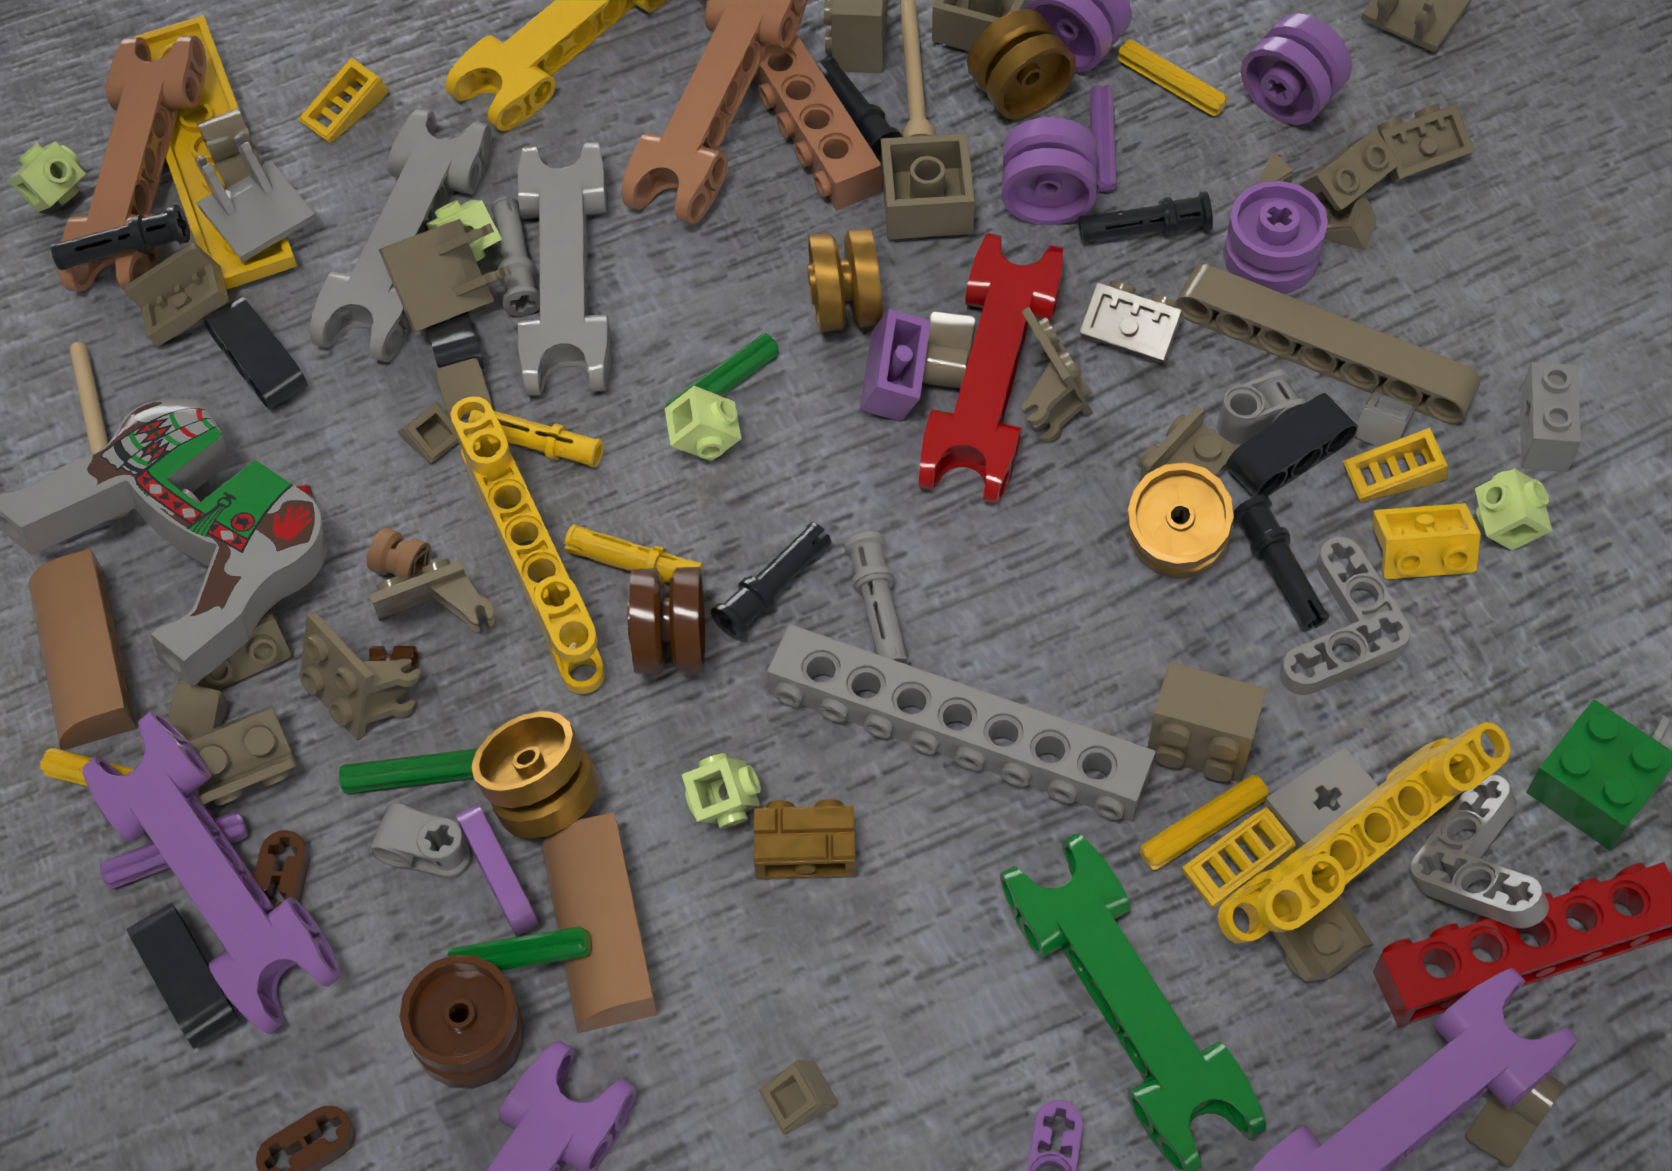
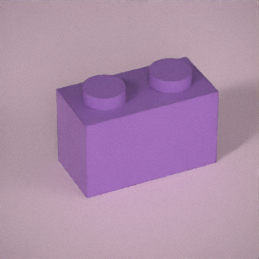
M890 308L886 311L871 332L860 403L861 411L902 422L916 405L921 395L931 320Z

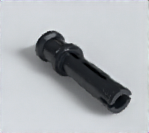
M827 57L822 59L820 63L828 73L825 74L820 67L819 69L880 162L881 139L903 137L898 129L890 127L885 121V113L880 106L868 103L840 68L835 58Z
M1207 191L1199 192L1198 197L1174 201L1171 197H1165L1156 206L1078 217L1079 235L1082 244L1162 231L1163 235L1173 236L1176 235L1177 230L1202 227L1206 231L1211 230L1213 227L1212 206Z
M175 204L168 206L167 211L148 217H145L143 214L135 215L132 219H129L127 225L95 232L61 243H53L51 253L59 270L63 271L73 266L133 250L147 254L154 252L156 246L175 241L180 245L188 243L190 240V230L183 210Z
M1267 495L1252 497L1234 509L1233 521L1237 525H1242L1252 543L1250 551L1253 556L1258 559H1264L1299 621L1301 629L1303 631L1311 630L1310 622H1313L1315 628L1321 626L1329 619V613L1324 609L1289 547L1291 542L1289 531L1285 527H1280L1270 509L1272 502Z
M811 522L756 577H744L738 583V591L724 604L717 603L711 609V616L718 627L729 637L740 640L746 634V627L760 613L767 614L773 608L775 603L774 597L820 552L831 544L829 534H825L821 539L818 537L825 529L819 524Z

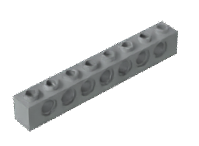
M791 624L788 625L767 670L769 694L774 695L778 701L786 705H803L817 710L823 717L831 721L843 722L845 720L860 725L868 733L876 737L888 738L891 736L908 742L912 748L921 753H939L953 758L960 766L966 769L990 771L1000 775L1009 784L1018 787L1029 785L1046 791L1050 797L1063 803L1077 802L1094 808L1099 815L1111 820H1120L1122 818L1133 822L1152 772L1155 750ZM820 674L832 677L826 682L812 680L814 676ZM862 690H871L877 693L871 698H861L856 695ZM912 705L921 708L922 711L916 714H907L901 711V709ZM959 721L965 723L968 727L963 730H952L946 725L950 722ZM1005 737L1014 743L1010 746L1002 747L994 744L992 740ZM1051 753L1060 760L1054 763H1047L1040 760L1038 756ZM1096 769L1102 771L1107 777L1092 779L1084 772Z

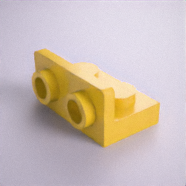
M1466 503L1373 510L1372 527L1383 550L1381 572L1385 579L1474 573L1477 570L1481 533Z

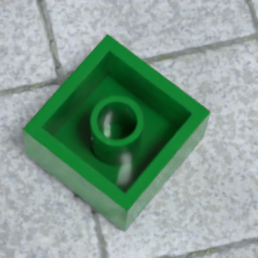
M1593 699L1541 764L1526 793L1611 851L1671 772L1672 751Z

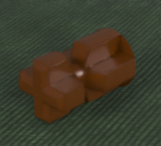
M371 646L369 649L370 659L368 661L410 659L412 661L411 668L403 673H409L418 668V651L416 646H394L392 654H388L384 646Z

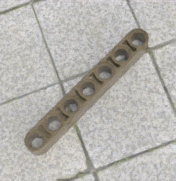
M1206 264L1195 266L1176 300L1178 302L1176 308L1181 309L1184 318L1190 322L1371 394L1372 392H1378L1413 406L1415 408L1414 411L1442 422H1461L1480 386L1478 373L1465 364Z

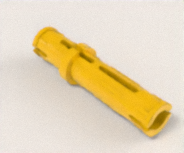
M472 410L468 423L478 421L484 413ZM494 411L507 438V442L510 444L543 452L548 459L557 461L561 457L589 465L593 468L597 467L602 458L604 450L602 439L569 432L565 425L556 423L551 427L522 419L521 417Z
M573 524L569 528L564 544L566 546L564 551L566 553L583 556L631 572L632 569L657 568L665 583H670V578L675 568L700 567L702 578L704 575V563L669 554L664 547L656 545L653 548L641 546L611 535L592 531L577 524Z

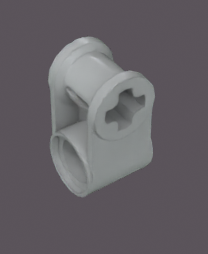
M1274 370L1261 378L1234 386L1227 391L1217 421V430L1219 435L1229 442L1243 444L1305 404L1306 401L1297 397L1289 384L1290 376L1285 370Z
M397 803L388 806L369 848L370 854L385 864L402 869H413L444 879L459 877L468 869L472 859L471 849L463 839L462 831L455 821L420 812L412 807Z

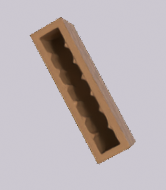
M91 548L45 563L31 576L29 591L60 749H70L137 729L107 583L101 565Z
M615 812L577 820L569 827L547 836L542 843V852L557 930L580 926L588 930L591 936V952L587 956L563 960L578 1034L658 1014Z

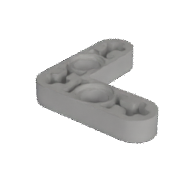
M1337 536L1324 542L1318 556L1317 569L1349 620L1350 625L1299 645L1287 652L1282 663L1280 678L1286 689L1294 694L1308 695L1396 659L1403 654L1410 639L1411 628L1407 619L1360 546L1347 537ZM1336 554L1339 559L1348 558L1346 569L1340 561L1332 563V555ZM1348 573L1350 578L1346 582H1344L1346 575ZM1356 589H1366L1375 596L1376 603L1371 606H1360L1352 600L1350 593ZM1380 629H1383L1387 634L1395 633V641L1391 642L1388 637L1376 640ZM1373 642L1371 650L1369 651L1368 643ZM1339 644H1348L1357 651L1359 657L1353 662H1342L1334 656L1332 648ZM1321 654L1323 663L1318 664ZM1296 664H1300L1303 669L1313 667L1311 676L1307 678L1303 672L1295 674Z
M1491 775L1476 788L1464 792L1414 856L1411 862V872L1420 891L1429 897L1512 927L1528 928L1540 923L1546 917L1549 910L1547 898L1538 880L1480 859L1516 809V799L1505 778ZM1461 830H1476L1475 834L1466 841H1452L1453 836ZM1485 879L1491 881L1489 887L1480 893L1466 892L1467 887L1477 880Z

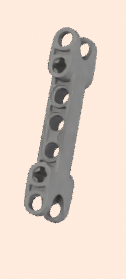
M416 109L409 116L392 145L388 159L389 174L392 177H397L398 180L352 274L332 271L326 278L317 297L310 324V336L314 345L329 348L348 330L358 327L368 328L371 330L369 344L371 358L389 362L395 357L412 328L379 249L428 231L427 223L437 218L435 211L449 203L454 191L470 195L475 193L485 173L491 152L492 132L489 124L475 121L458 137L439 139L434 137L436 128L434 112Z
M599 142L585 143L580 158L574 164L564 168H553L544 164L540 159L538 146H526L522 148L518 166V203L521 219L539 218L540 319L518 320V352L527 396L542 395L548 376L558 368L566 366L577 367L586 373L589 378L591 392L606 391L611 369L609 318L607 314L588 316L587 215L608 213L607 185Z

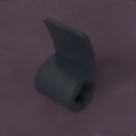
M468 312L427 327L438 368L473 358L478 359L481 369L485 368Z

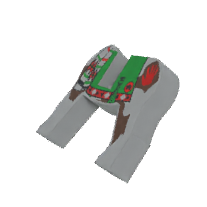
M191 399L160 400L138 406L125 416L111 441L99 451L56 469L43 480L30 487L0 494V530L30 555L36 554L127 511L136 509L145 521L165 540L193 559L209 566L191 611L178 621L161 625L151 633L159 661L191 688L249 641L255 627L272 606L284 597L297 592L307 585L320 571L327 552L321 514L315 501L305 492L256 460L252 461L202 502L198 500L192 492L230 464L223 434L210 411L202 403Z

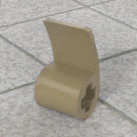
M238 108L197 123L204 143L226 189L249 176L243 159L233 142V137L242 134L245 143L249 142L259 164L263 165Z
M934 311L931 313L930 318L931 324L922 384L960 389L970 356L975 318L969 315Z
M1549 1075L1541 1084L1509 1109H1506L1492 1093L1467 1131L1465 1138L1507 1167H1512L1565 1084Z

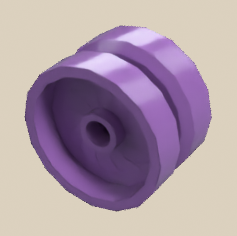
M1032 0L1025 8L1038 11L1055 31L1056 36L1063 41L1076 57L1075 72L1090 71L1097 66L1110 51L1111 45L1127 30L1132 18L1129 0Z
M1294 13L1283 16L1242 60L1240 73L1244 88L1253 102L1266 114L1283 123L1301 125L1311 122L1329 103V100L1350 79L1353 66L1349 50L1341 37L1331 27L1313 16Z
M1041 117L1028 120L1013 128L1004 139L1001 200L1006 209L1020 220L1037 225H1059L1073 222L1079 216L1086 215L1095 204L1097 192V142L1093 134L1080 123L1056 117Z
M1284 181L1261 182L1245 189L1234 201L1230 214L1228 233L1223 251L1227 270L1234 275L1283 294H1289L1304 287L1317 270L1328 226L1325 207L1315 194L1298 184Z

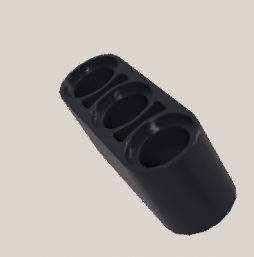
M243 296L236 298L203 318V322L216 344L268 410L308 387L307 381L296 362Z
M1323 393L1241 444L1228 458L1226 467L1254 497L1259 495L1270 496L1343 448L1356 434L1358 425L1328 394Z
M172 902L126 928L161 995L193 1049L240 1022L227 996L210 972L209 964Z

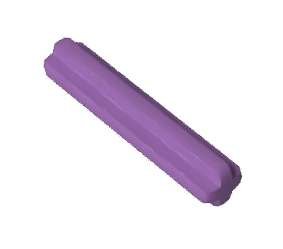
M1095 85L1090 90L1091 133L1097 142V192L1105 191L1110 193L1116 188L1113 90L1108 85L1102 87Z
M234 811L214 819L230 844L243 840L248 836L245 821L239 812ZM152 842L104 860L100 864V872L106 885L114 889L170 866Z

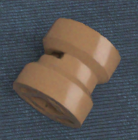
M385 527L376 534L371 543L367 556V567L369 570L384 576L389 573L394 574L396 577L404 576L406 581L423 574L422 568L429 565L431 546L429 543L416 538L409 541L405 540L401 533Z

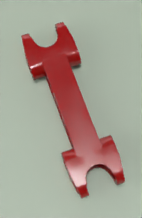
M987 233L975 255L965 296V305L983 308L954 413L934 409L930 412L923 435L919 488L934 490L947 471L957 467H967L975 470L983 478L985 483L983 501L998 504L1012 477L1022 433V427L1003 424L1029 327L1022 311L1029 307L1036 319L1042 320L1047 318L1048 321H1053L1060 293L1063 247L1049 245L1042 258L1030 265H1016L1009 262L1001 252L1002 236Z

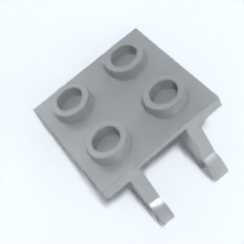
M239 134L233 137V142L243 159L249 176L224 190L212 165L207 163L204 155L199 156L195 159V162L211 194L196 203L241 262H244L317 218L315 213L270 160L260 165L249 142L245 143L243 135Z

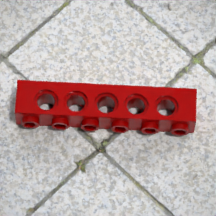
M1665 862L1647 868L1644 863L1633 864L1619 871L1615 876L1616 878L1604 882H1599L1598 878H1590L1574 885L1569 890L1570 893L1554 898L1551 893H1545L1549 904L1548 913L1540 923L1532 927L1516 928L1480 916L1476 920L1477 923L1459 928L1457 923L1442 926L1433 931L1428 939L1412 943L1411 939H1402L1389 944L1382 950L1373 974L1398 1028L1444 1013L1473 988L1510 968H1514L1525 980L1522 986L1524 987L1672 938V875ZM1613 903H1621L1627 906L1633 916L1621 914ZM1566 918L1579 920L1584 924L1587 931H1578L1572 928ZM1519 933L1531 934L1538 940L1540 946L1533 947L1526 944L1521 939ZM1481 948L1486 950L1492 956L1494 962L1479 960L1473 954L1472 949ZM1433 963L1440 966L1445 971L1447 977L1437 978L1426 971L1424 964Z

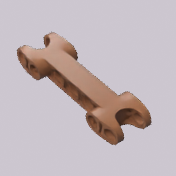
M709 0L705 11V25L709 31L714 33L663 135L645 133L638 141L630 157L622 182L621 193L624 205L640 210L648 205L655 195L662 190L678 188L675 204L677 219L685 223L696 224L703 218L715 200L727 174V154L718 149L769 45L779 48H787L790 45L801 24L807 0Z
M197 36L179 37L164 57L152 62L150 48L145 39L141 37L125 38L120 43L111 63L106 82L108 102L114 110H117L89 213L88 215L71 216L68 219L61 242L127 225L129 219L138 214H143L145 217L154 215L151 214L178 110L196 108L205 83L206 53L201 40ZM162 245L156 246L154 252L147 254L133 250L73 266L63 271L58 269L59 277L63 286L68 291H86L103 268L110 264H115L118 284L125 290L127 284L156 266Z

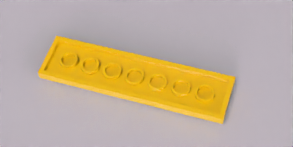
M202 15L134 37H141L146 40L151 52V62L164 57L181 36H197L204 46L206 74L202 95L196 108L178 110L166 160L195 243L221 266L226 290L297 267V263L287 237L241 262L196 203L211 194L195 162V159L201 155H204L207 163L212 165L224 190L226 189L204 143L197 123L238 108L206 19Z

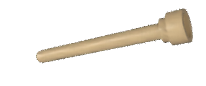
M901 0L900 10L909 121L903 128L902 135L903 137L936 135L934 126L926 119L916 1Z
M75 342L70 346V356L91 454L105 447L108 444L88 348L82 342ZM127 511V512H125V513H123V514H121V515H119V516H117V517H114V518H112V519H110V520H116V519L122 518V517L126 516L130 511Z

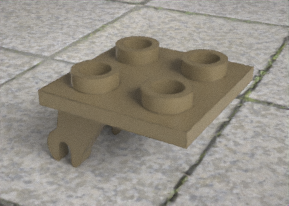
M1372 0L1362 13L1361 19L1432 52H1436L1472 0Z
M457 219L379 249L414 333L494 301L488 284L510 275L509 266L507 265L482 275L469 245L493 233L494 230L491 224L466 233L461 220Z
M1028 307L1022 311V314L1051 361L1029 397L1022 403L1021 410L1024 414H1027L1031 410L1038 408V411L1027 417V420L1033 425L1036 432L1050 426L1049 430L1039 435L1042 442L1049 443L1059 437L1061 427L1079 411L1082 410L1085 417L1093 413L1085 399L1092 392L1048 319L1044 318L1038 322Z
M449 559L433 562L422 568V575L406 581L404 576L390 578L376 586L377 592L369 594L379 620L436 600L467 624L474 633H480L478 616L485 617L490 629L495 625L492 602L478 594L465 574L461 560L452 564Z
M316 612L307 615L302 663L299 672L300 680L305 690L311 695H316L329 709L331 717L339 726H345L358 740L365 736L368 723L390 716L404 718L413 713L415 707L414 699L404 704H398L406 698V690L398 689L377 692L396 685L402 687L415 685L419 681L421 670L415 669L409 673H403L411 668L412 661L410 659L361 661Z

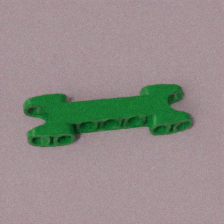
M1074 834L1061 842L1072 876L1070 881L1057 888H1043L1035 884L1017 867L1013 866L1000 873V881L1005 898L1017 926L1038 957L1044 958L1059 949L1063 951L1145 1081L1128 1091V1098L1135 1115L1151 1141L1177 1171H1196L1202 1168V1163L1190 1130V1122L1193 1119L1206 1113L1217 1114L1226 1118L1246 1138L1251 1140L1266 1131L1263 1111L1247 1076L1223 1043L1218 1041L1199 1051L1115 921V919L1130 911L1129 899L1121 883L1097 850L1082 835Z

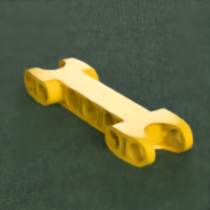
M555 0L504 43L492 35L478 41L453 65L446 78L445 90L447 94L458 101L469 100L483 93H495L496 96L487 113V120L502 132L509 131L532 117L551 99L556 88V81L553 75L637 5L651 13L659 9L668 0Z
M472 396L464 398L452 407L450 415L454 431L461 445L463 462L471 482L494 525L544 635L547 649L564 685L575 694L591 693L602 685L605 678L602 658L597 649L598 640L594 624L577 587L570 580L512 457L507 438L491 405L481 397ZM478 410L484 413L482 418L476 422L465 423L460 420L468 411ZM529 540L534 541L533 543H531V544H529V545H525V546L520 545L521 543H523V542H525V541H529ZM547 577V578L543 579L542 581H540V583H537V582H536L537 580H539V579H541V578ZM581 665H590L596 669L593 677L586 681H576L571 678V673Z
M1484 722L1467 729L1454 739L1441 738L1423 746L1395 767L1388 774L1384 783L1273 869L1256 875L1227 898L1219 907L1218 923L1222 933L1228 940L1244 944L1261 938L1269 931L1284 933L1302 926L1336 900L1344 891L1345 884L1458 794L1476 788L1505 764L1510 755V744L1505 732L1494 723ZM1482 733L1487 735L1494 745L1493 757L1488 756L1481 745ZM1237 906L1242 908L1248 915L1250 925L1247 933L1239 931L1234 924L1233 912Z

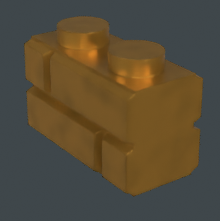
M824 799L816 802L814 806L795 807L792 802L776 800L768 802L765 808H754V867L756 879L856 877L854 805L844 806V803L840 800Z

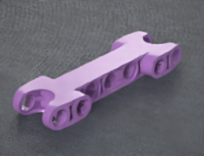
M149 711L138 721L140 733L144 741V756L138 767L129 774L122 775L106 760L95 756L82 768L85 781L95 802L109 823L121 836L132 842L146 832L225 948L222 953L209 963V969L227 998L254 1026L267 1034H272L284 1024L281 1006L277 999V984L282 974L288 968L298 964L321 985L329 987L341 977L340 965L326 936L312 916L298 901L288 897L276 908L273 906L194 792L211 778L208 767L195 748L171 723L158 713Z
M1514 968L1507 969L1473 988L1434 1022L1433 1026L1448 1042L1445 1047L1324 1144H1321L1308 1127L1304 1125L1271 1149L1251 1171H1389L1488 1090H1491L1506 1109L1514 1106L1553 1072L1577 1044L1579 1039L1568 1027L1549 1034L1542 1039L1533 1040L1519 1037L1511 1031L1504 1020L1503 1008L1507 1005L1510 998L1523 986L1525 980Z
M561 1040L554 1042L523 1073L505 1099L500 1109L499 1121L512 1128L514 1132L486 1171H565L568 1165L578 1171H595L617 1140L628 1118L636 1097V1087L621 1078L606 1089L598 1098L589 1102H575L567 1099L563 1095V1086L575 1057V1049Z

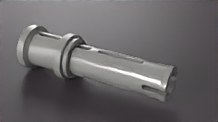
M503 196L497 198L492 203L495 225L502 240L498 241L502 259L498 269L508 265L511 271L510 275L499 279L505 289L502 304L504 310L510 315L527 316L535 313L540 308V292L535 288L534 283L537 277V269L534 262L527 256L519 203L517 199L510 197L511 210H508L507 198Z
M874 531L855 534L844 542L843 547L845 554L851 557L855 572L852 584L854 589L863 595L876 652L878 655L909 665V658L906 655L890 591L894 581V574L892 569L886 566L883 549L886 545L884 536Z

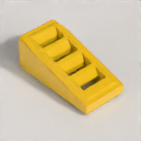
M351 57L302 113L298 121L331 144L381 102L389 93V89L379 76ZM360 84L362 88L359 91L355 90L354 88ZM347 94L352 97L349 103L342 99ZM334 105L342 109L338 115L330 110ZM324 115L332 123L326 127L317 119Z
M1431 428L1343 460L1344 468L1360 503L1429 486L1449 479L1448 465ZM1422 454L1427 464L1418 466L1414 456ZM1405 458L1410 470L1402 473L1396 460ZM1387 463L1393 477L1385 479L1379 465ZM1369 467L1376 483L1367 486L1360 469Z
M1265 807L1184 865L1181 871L1212 910L1222 904L1256 875L1273 869L1295 851L1296 843L1269 808ZM1258 834L1262 837V839H1263V840L1266 842V844L1270 847V849H1271L1270 851H1269V849L1265 846V844L1261 841V839L1257 836ZM1245 843L1258 860L1252 863L1239 846ZM1228 855L1241 872L1235 875L1222 857ZM1209 865L1213 867L1225 883L1222 887L1218 888L1204 870Z

